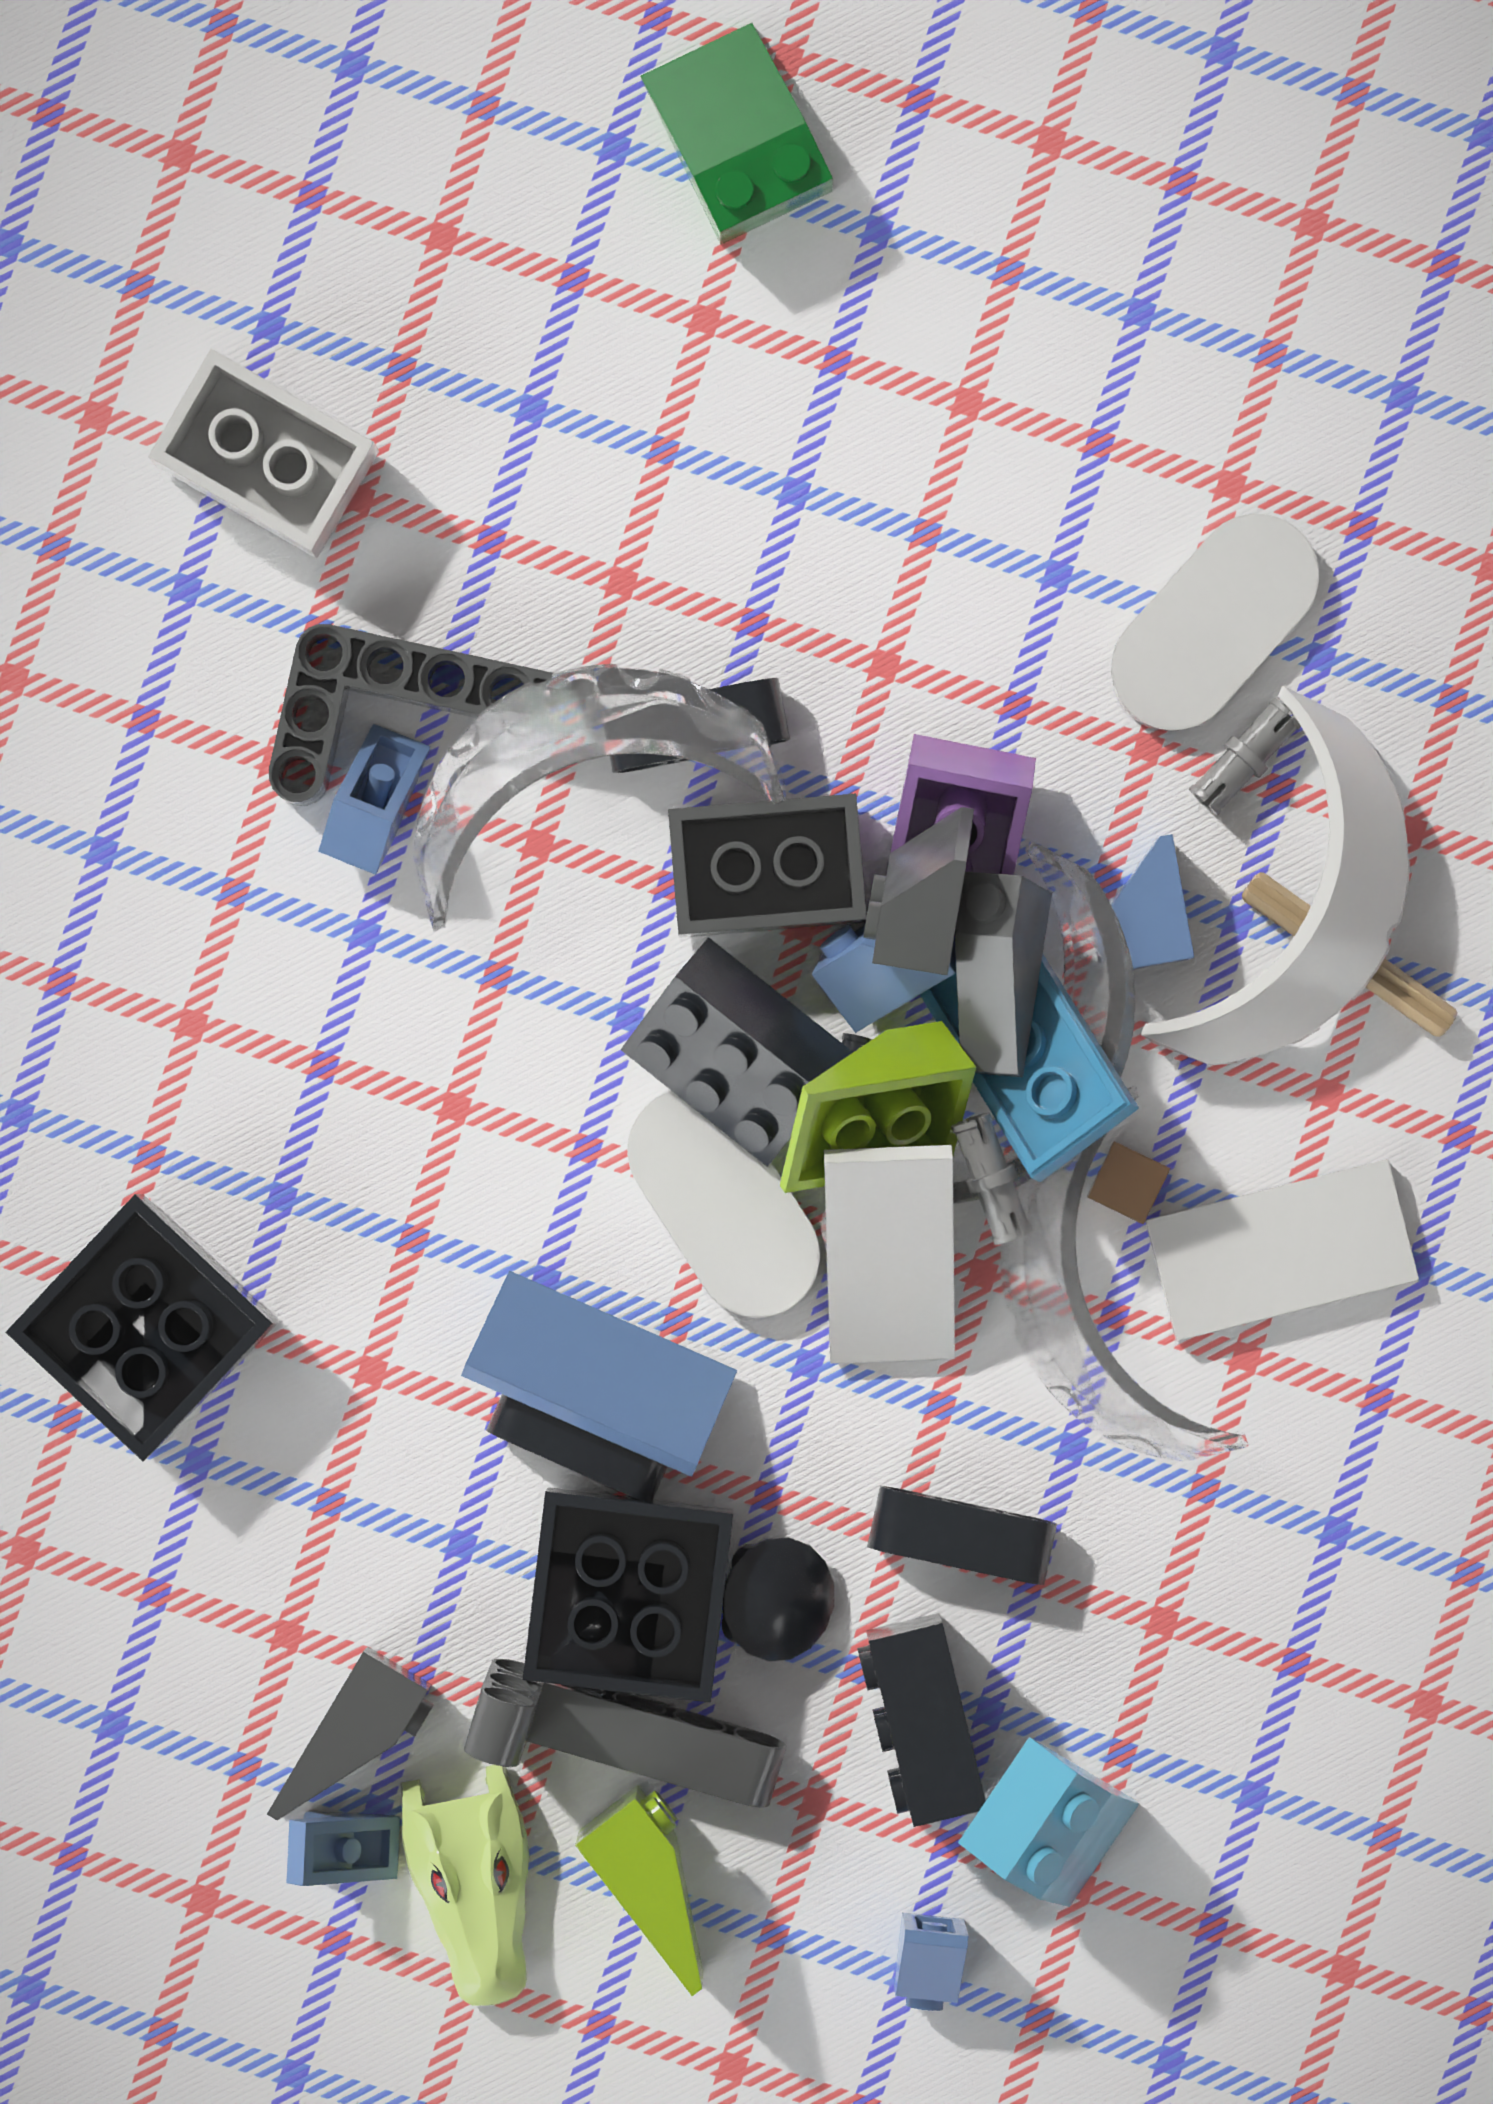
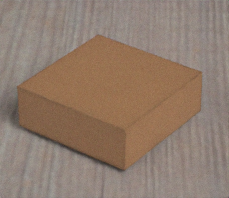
M1113 1141L1086 1197L1140 1224H1144L1171 1168Z

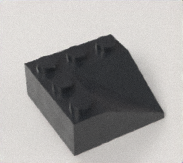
M134 1194L5 1333L144 1462L248 1356L279 1321L144 1194Z
M548 1487L544 1496L522 1680L711 1703L734 1509L661 1500L642 1501L627 1496Z

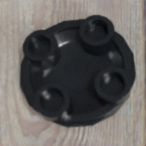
M790 1537L765 1539L756 1545L745 1544L738 1548L733 1555L731 1561L732 1568L730 1569L724 1589L723 1619L721 1622L724 1636L729 1641L737 1643L747 1654L769 1662L791 1660L811 1649L826 1631L834 1609V1581L826 1561L810 1545Z

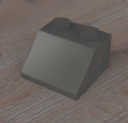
M959 808L890 853L887 876L874 874L863 937L876 940L872 963L948 975L974 809Z

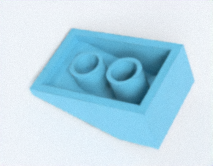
M1029 1737L958 1843L1005 1881L1040 1900L1070 1907L1140 1803Z

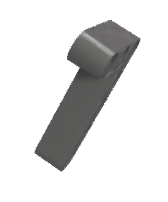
M317 624L308 628L300 635L295 647L269 765V781L272 789L280 798L295 806L311 805L325 795L330 782L349 691L567 738H576L586 734L594 726L598 717V704L593 690L584 681L575 677L331 624ZM322 639H333L338 641L342 647V658L339 664L328 671H319L313 668L309 661V653L312 646ZM384 652L396 653L401 656L404 662L401 676L390 684L375 682L370 675V665L373 659L378 654ZM445 665H454L460 668L465 675V683L462 690L452 697H440L431 689L433 673ZM506 678L519 680L526 688V697L523 703L511 711H503L497 708L491 700L494 686ZM567 691L577 692L587 701V711L584 717L573 724L559 722L552 714L554 700L560 694ZM311 699H319L325 702L329 709V718L326 725L315 732H306L299 729L296 722L298 708L304 702ZM296 760L311 762L315 769L313 785L302 793L289 792L283 783L285 768Z
M503 1658L492 1660L480 1690L464 1746V1751L471 1757L497 1766L517 1767L521 1761L526 1743L530 1742L739 1804L759 1808L770 1805L787 1745L780 1739L760 1731L626 1692L522 1680L523 1662Z

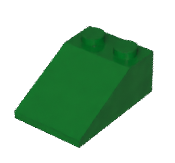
M753 23L743 26L640 76L720 245L832 192L833 177L803 115Z

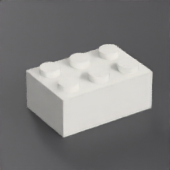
M210 348L149 453L148 458L161 470L317 559L378 455L379 450L374 441Z

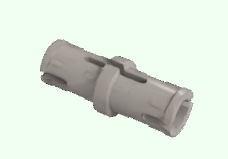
M1273 698L1269 702L1270 705L1239 738L1231 736L1223 745L1226 749L1225 753L1195 785L1192 784L1189 788L1196 799L1201 798L1203 800L1201 804L1216 816L1222 812V808L1253 775L1260 778L1267 771L1268 767L1265 765L1267 760L1296 730L1301 728L1294 715L1290 716L1288 714L1290 712L1289 708L1278 699Z
M986 1112L967 1118L966 1123L959 1121L952 1125L951 1128L956 1134L971 1178L966 1181L970 1193L978 1194L993 1235L994 1245H1000L1019 1239L1017 1234L1026 1236L1033 1230L1027 1221L1013 1179L1018 1177L1014 1164L1006 1163L991 1122V1114Z

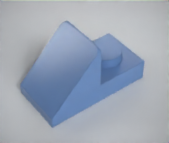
M311 1811L306 1812L303 1819L289 1820L286 1883L298 1886H314L397 1879L400 1816Z

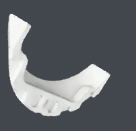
M1285 686L1281 687L1277 698L1289 708L1310 741L1319 763L1327 796L1329 817L1328 847L1325 866L1314 901L1306 918L1288 946L1251 983L1232 996L1199 1012L1167 1021L1145 1023L1141 1032L1143 1037L1156 1045L1210 1066L1238 1063L1237 1061L1264 1055L1289 1044L1294 1045L1321 1029L1320 1026L1336 1015L1347 1003L1356 999L1379 969L1390 949V934L1400 924L1407 898L1410 861L1408 860L1406 818L1399 794L1383 761L1366 736L1348 717Z

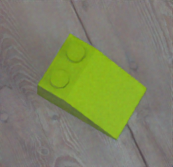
M942 1021L888 1029L802 1087L780 1181V1187L784 1193L825 1187L824 1150L952 1145V1155L954 1156L958 1139L951 1126L959 1121H963L976 1066Z
M636 1785L582 1827L578 1832L575 1846L693 1997L702 1990L703 1966L677 1835L674 1831L677 1828L675 1822L678 1818L656 1790L647 1796L640 1786Z

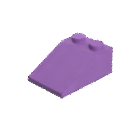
M914 734L890 853L959 808L974 809L965 872L1014 875L1033 789L1036 758Z

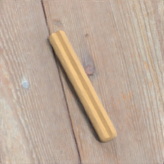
M1262 872L1254 875L1242 893L1244 902L1292 936H1295L1311 907V905ZM1385 958L1365 987L1436 1037H1440L1448 1031L1458 1014L1456 1008Z

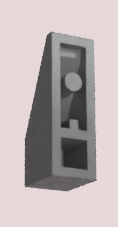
M965 872L955 928L960 1046L976 1066V1074L1022 1078L1024 1074L1052 893L1022 875Z
M367 1646L271 1805L267 1815L275 1820L281 1819L396 1745L404 1731L415 1737L434 1706L433 1703L424 1699L432 1684Z

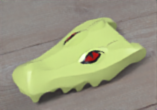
M497 1765L485 1767V1780L489 1793L425 1805V1793L420 1779L401 1782L400 1784L402 1793V1843L408 1870L429 1911L435 1931L447 1951L452 1978L457 1992L463 2001L472 2006H489L509 2001L517 1997L524 1990L527 1983L522 1934L526 1914L525 1884L530 1858L524 1820L510 1785L507 1767Z

